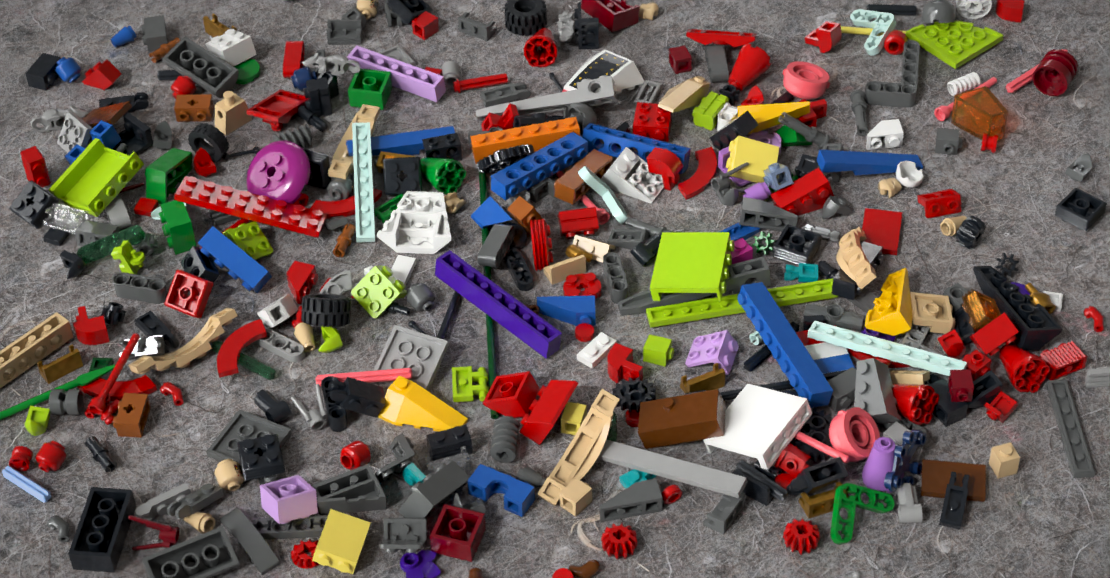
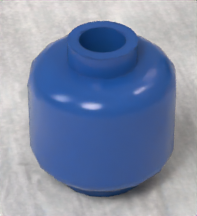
M63 57L57 61L58 66L55 71L64 82L69 81L72 83L81 76V67L74 58L66 59Z

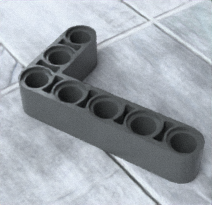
M908 40L904 43L901 83L878 81L866 83L865 102L867 104L906 108L915 105L920 44L917 41Z

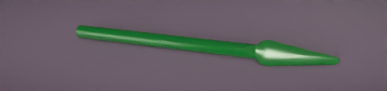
M115 364L82 374L77 379L54 389H65L67 392L69 389L85 386L112 371ZM51 390L1 411L0 420L26 410L30 406H35L49 400Z

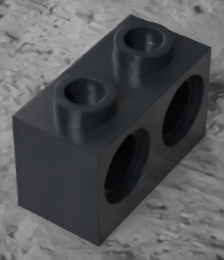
M457 133L422 139L424 158L462 160L461 143Z
M195 246L189 250L180 262L185 272L213 283L220 275L211 257H206L200 251V248Z

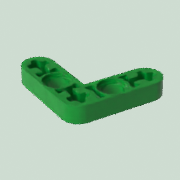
M851 483L838 486L835 491L830 531L832 541L837 545H842L852 539L856 507L884 514L892 511L895 502L893 497L888 493ZM843 490H846V493L848 494H855V496L851 495L846 497V494L843 493ZM862 493H865V494L868 495V497H869V502H868V504H865V503L862 502V500H861V494H862ZM881 500H883L884 503L887 504V506L884 507V504L879 503V502H878V503H875V501H881ZM841 508L847 511V519H843L840 516ZM838 531H841V533L844 534V538H841V535L838 534Z

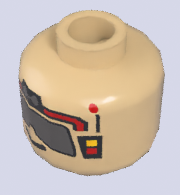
M357 0L356 9L365 15L366 19H370L377 15L379 2L378 0Z
M226 459L218 463L214 473L219 486L229 491L239 489L240 485L244 482L243 471L239 462Z

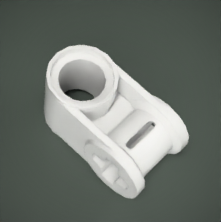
M728 102L725 103L723 109L718 113V131L738 117V107L731 106Z

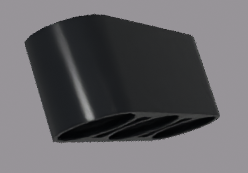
M328 376L321 381L328 422L332 431L341 432L348 426L346 410L340 407L339 402L330 399V392L332 391L329 390L328 385L332 381L339 382L336 377Z

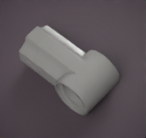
M903 483L896 491L899 503V523H922V506L918 504L915 486H912L910 483Z

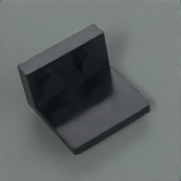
M577 2L578 9H574L575 32H577L575 33V43H579V50L599 49V19L581 18V2Z
M129 112L123 115L125 130L118 133L122 140L112 150H116L121 143H124L127 148L123 153L130 156L133 152L138 154L153 145L150 127Z

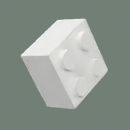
M234 29L227 30L225 34L213 37L211 41L205 43L209 52L233 67L257 55L251 36Z

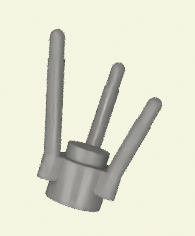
M316 384V392L320 411L317 409L307 411L300 400H297L294 396L291 397L312 430H318L326 424L324 418L327 416V413L324 409L319 384Z

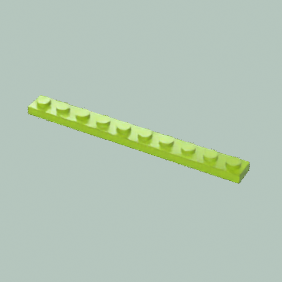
M833 278L767 289L778 307L838 297L832 294ZM738 294L722 296V301H718V297L647 308L646 316L650 328L744 313L745 311L738 303Z

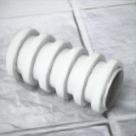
M972 72L966 76L949 81L947 84L948 92L952 96H957L980 86V77L977 73Z

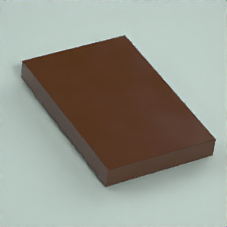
M129 101L93 109L82 120L91 128H94L101 120L114 125L132 105Z
M922 459L921 496L945 498L947 484H949L951 472L953 471L957 475L954 485L960 487L963 485L964 475H970L966 500L985 502L986 465Z

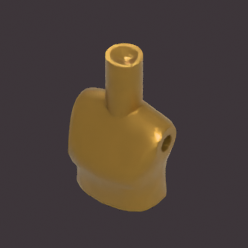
M1028 283L1025 286L1026 290L1030 293L1029 296L1032 298L1031 302L1035 305H1042L1049 314L1056 309L1048 294L1038 292L1032 283Z

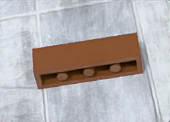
M592 150L581 161L577 162L574 167L567 170L561 178L555 181L554 197L573 205L591 189L580 177L578 171L586 166L601 179L612 165L613 157L598 150Z

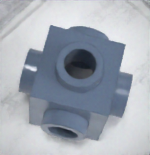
M773 163L768 166V169L764 170V182L774 190L778 191L793 184L791 171L783 164Z

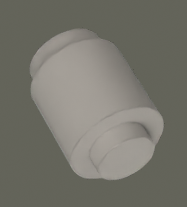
M447 61L442 65V76H444V82L447 86L452 87L456 79L460 80L459 65L454 61Z

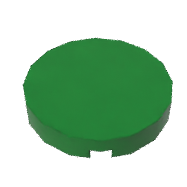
M249 58L234 66L238 69L236 84L251 83L254 81V78L260 76L259 63L254 59Z

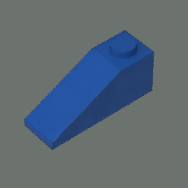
M595 295L537 297V306L540 309L539 314L575 326L582 323L596 326Z

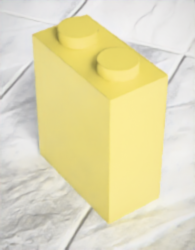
M738 136L734 141L730 142L729 151L731 153L727 160L726 168H728L729 172L748 162V166L730 176L762 183L765 176L764 170L768 169L769 165L777 163L779 147Z
M330 509L312 561L318 562L323 566L338 569L343 573L353 574L371 523Z

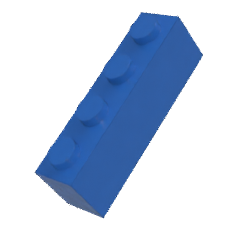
M214 226L198 242L201 247L200 251L209 258L211 255L215 259L214 263L221 269L224 267L228 269V274L234 280L239 278L243 282L241 285L249 292L253 290L258 293L272 277L268 270Z

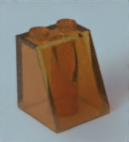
M984 86L954 96L951 123L981 140L983 139V133L989 136L998 135V141L1004 139L1008 111L989 88Z

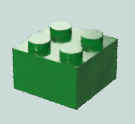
M360 68V71L354 74L348 89L350 106L361 108L365 104L380 107V110H384L392 90L391 72Z
M174 200L160 204L162 212H159L161 223H164L162 231L165 237L168 236L166 240L169 249L173 248L175 255L189 251L193 246L197 247L192 222L184 203Z

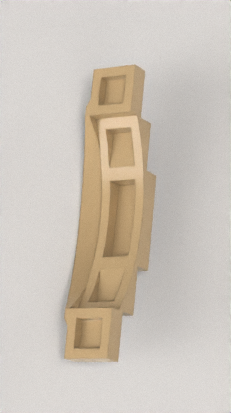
M363 104L360 111L356 113L333 155L332 164L328 170L330 177L346 179L349 173H353V156L348 155L346 140H353L352 123L370 122V133L372 135L375 130L374 123L380 114V107Z
M858 227L840 239V248L836 255V260L841 269L863 289L876 278V273L866 258L860 244L861 241L866 239L865 232Z
M225 308L217 314L210 316L203 329L190 342L178 350L160 356L143 355L128 366L131 372L144 374L150 369L164 371L171 366L178 368L187 367L191 364V360L204 357L207 351L212 349L209 342L218 340L220 338L219 335L225 332L222 326L230 324L233 321L232 319L238 315L235 309Z
M601 389L579 430L550 476L544 482L537 496L556 506L560 500V492L575 478L581 481L585 477L604 447L610 431L613 411L620 401L619 398Z

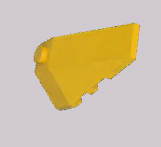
M810 101L737 106L738 117L749 111L759 124L748 134L781 124L778 119L780 115L783 116V112L794 118L810 113Z
M904 268L888 275L880 289L882 291L881 296L875 298L873 310H869L866 314L865 327L867 329L891 336L904 334L911 329L913 316L908 270Z
M398 376L388 388L385 395L386 405L378 415L380 419L397 426L408 424L414 425V428L417 429L428 427L434 431L451 429L456 426L465 425L468 422L467 417L417 383Z

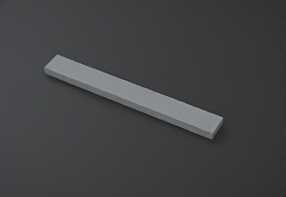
M606 440L597 458L736 498L740 497L747 484V478L610 440Z

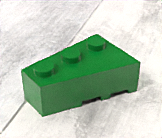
M172 148L147 166L145 169L146 198L158 200L159 204L167 203V197L170 193H175L177 183H181L192 169V152Z

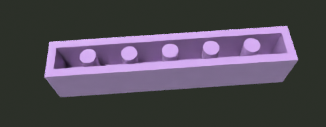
M357 45L347 56L348 60L357 61L361 69L391 72L393 87L438 102L446 92L444 76Z

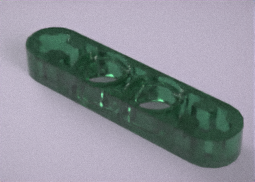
M134 225L81 247L77 251V255L88 264L110 255L114 247L121 246L125 240H128L132 246L144 240L146 234L141 226Z

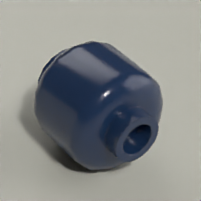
M303 67L295 70L291 79L295 89L298 88L299 91H304L303 88H307L306 81L317 80L318 77L315 70L312 71L310 67Z

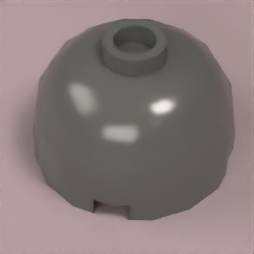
M932 0L928 1L923 7L922 22L950 23L956 21L955 7L950 1Z
M574 103L564 109V118H577L580 137H583V129L589 123H597L596 112L586 103Z

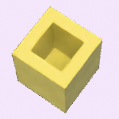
M567 402L561 417V433L576 435L587 416V405Z

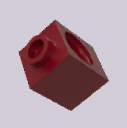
M685 45L669 48V64L675 74L692 71V57Z
M971 369L950 370L948 387L951 402L972 401L974 385Z

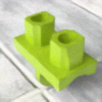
M128 240L123 241L121 246L114 247L111 253L114 260H121L119 266L122 273L137 275L138 270L144 265V253L136 252Z

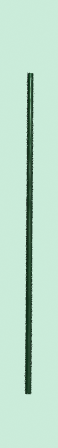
M479 172L480 206L487 199L486 173ZM489 227L482 229V246L489 235ZM483 266L484 276L492 281L491 267ZM486 314L490 390L497 373L494 319ZM490 409L491 418L497 419L499 413Z

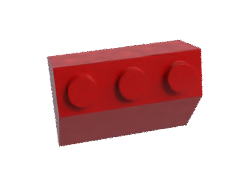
M551 380L547 386L542 385L537 393L539 399H534L528 408L531 410V413H526L520 422L523 426L519 432L540 445L556 423L578 382Z

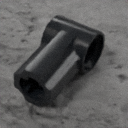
M655 233L630 251L642 266L647 264L658 253L661 235Z
M262 389L257 392L254 403L265 413L269 421L279 424L292 416L291 409L285 401H279L268 390Z

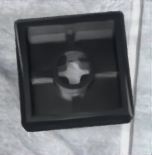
M388 0L387 3L390 10L397 14L406 25L412 24V20L423 12L431 13L433 11L424 0Z
M306 148L303 149L310 162V177L307 185L327 189L331 182V177L328 175L330 168L329 156L325 153L310 151Z
M420 157L383 159L385 195L405 194L406 191L422 192ZM401 171H403L404 174H407V177L404 178V181H402V179L398 177V174H401Z
M30 180L24 186L19 196L12 202L9 210L38 229L59 202V199Z
M1074 188L1056 206L1055 216L1061 218L1064 222L1077 226L1080 230L1087 231L1105 213L1107 203L1078 188Z
M787 224L773 246V256L783 261L787 260L796 263L798 266L799 263L809 264L821 245L822 235Z
M277 434L237 442L244 480L285 472Z

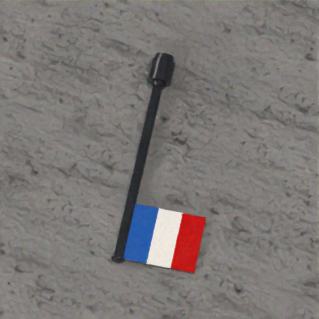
M808 330L795 332L827 381L852 367L854 369L857 368L854 367L845 347L807 337ZM789 380L759 385V387H769L775 391L794 388ZM744 388L720 393L724 401L735 399ZM699 390V391L688 392V393H685V395H686V394H692V393L703 392V391H706V390Z

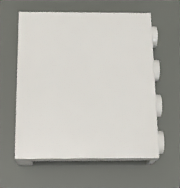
M747 384L725 411L724 436L703 440L709 453H712L718 447L757 458L761 468L768 470L813 413L806 398Z

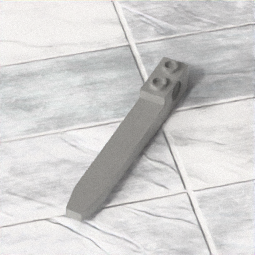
M602 75L597 79H583L581 82H577L578 89L486 107L476 110V117L479 121L485 120L489 112L502 116L510 103L516 105L519 115H533L536 113L564 111L566 107L574 103H586L592 107L617 102L615 82L612 76ZM596 88H601L599 92L593 93Z

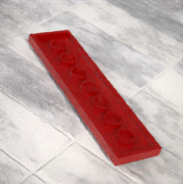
M192 176L184 177L174 197L176 201L319 238L324 223L327 220V213L321 210L309 209L302 205L287 203L283 200L277 201L265 195H256L249 191H241L230 186H222L212 181H203Z

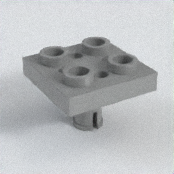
M68 112L57 143L68 153L76 145L86 148L88 142L93 141V139H90L92 136L89 133L93 128L74 112Z

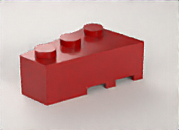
M817 168L797 179L793 184L771 194V198L775 206L799 216L822 209L830 195L834 196L829 181L821 170Z

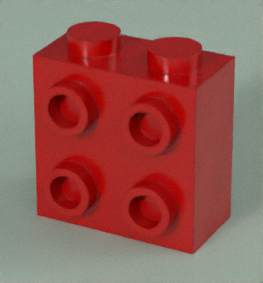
M637 102L633 134L660 141H668L672 112L658 107V104Z

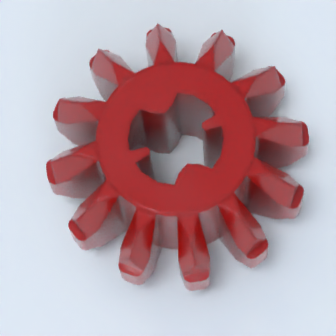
M803 517L800 521L793 519L792 523H787L786 529L783 532L786 547H791L792 552L799 551L800 555L803 551L810 553L811 549H816L820 540L817 525H812L811 520L804 521Z
M613 523L612 528L606 527L605 533L601 537L603 551H606L609 557L615 555L616 559L619 556H623L626 559L627 554L633 555L634 549L638 545L636 531L632 530L630 525L624 527L623 523L620 526H616Z

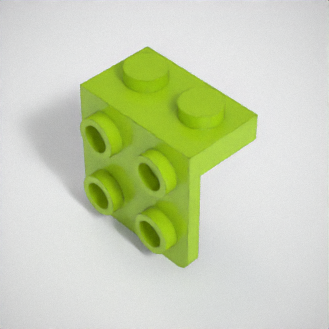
M256 221L247 224L243 223L237 228H230L222 233L254 260L273 253V248Z
M375 265L351 290L352 296L372 318H378L397 298H404L407 295L404 283L399 279L396 280L392 275V270L383 265Z

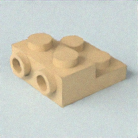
M910 292L913 325L930 326V332L946 334L951 329H954L955 318H952L953 306L950 304L948 296Z

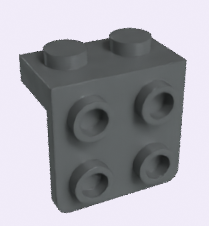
M403 433L396 436L389 446L397 460L375 473L380 483L388 480L395 471L398 473L404 471L406 466L412 462L411 460L415 455L412 450L413 445L408 437L405 438Z
M384 518V540L380 543V548L385 549V552L393 553L398 552V549H406L408 553H417L427 544V518Z

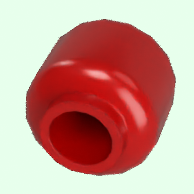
M899 30L891 31L884 41L885 50L892 55L901 54L904 50V43L908 41L906 34Z
M178 76L171 85L172 96L176 99L177 95H193L197 89L196 83L187 76Z
M55 441L44 443L35 457L39 463L38 467L47 473L50 470L58 471L67 457L64 451L65 447Z
M353 441L345 446L340 453L342 465L349 470L367 465L371 459L370 448L361 441Z

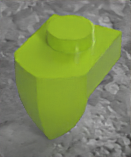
M321 326L322 337L325 342L319 348V352L330 353L342 348L343 344L338 330L335 327Z
M30 406L24 425L31 435L38 436L46 432L51 415L50 409Z

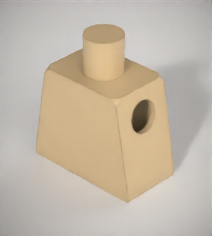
M232 91L224 92V99L215 104V128H218L224 135L230 134L252 120V117L247 114L248 107L245 100Z

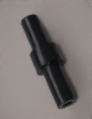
M393 302L386 311L409 316L411 309Z

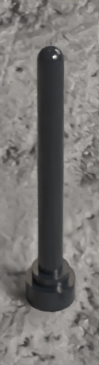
M456 291L452 296L437 338L444 340L461 297Z

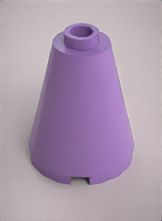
M878 438L874 442L865 463L862 478L864 485L869 489L892 493L884 486L885 475L887 472H892L896 445L890 438Z

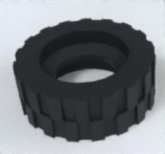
M200 123L189 134V145L195 154L201 147L208 152L213 162H218L229 149L227 138L218 128L211 124ZM204 139L209 141L212 144V146L209 145Z

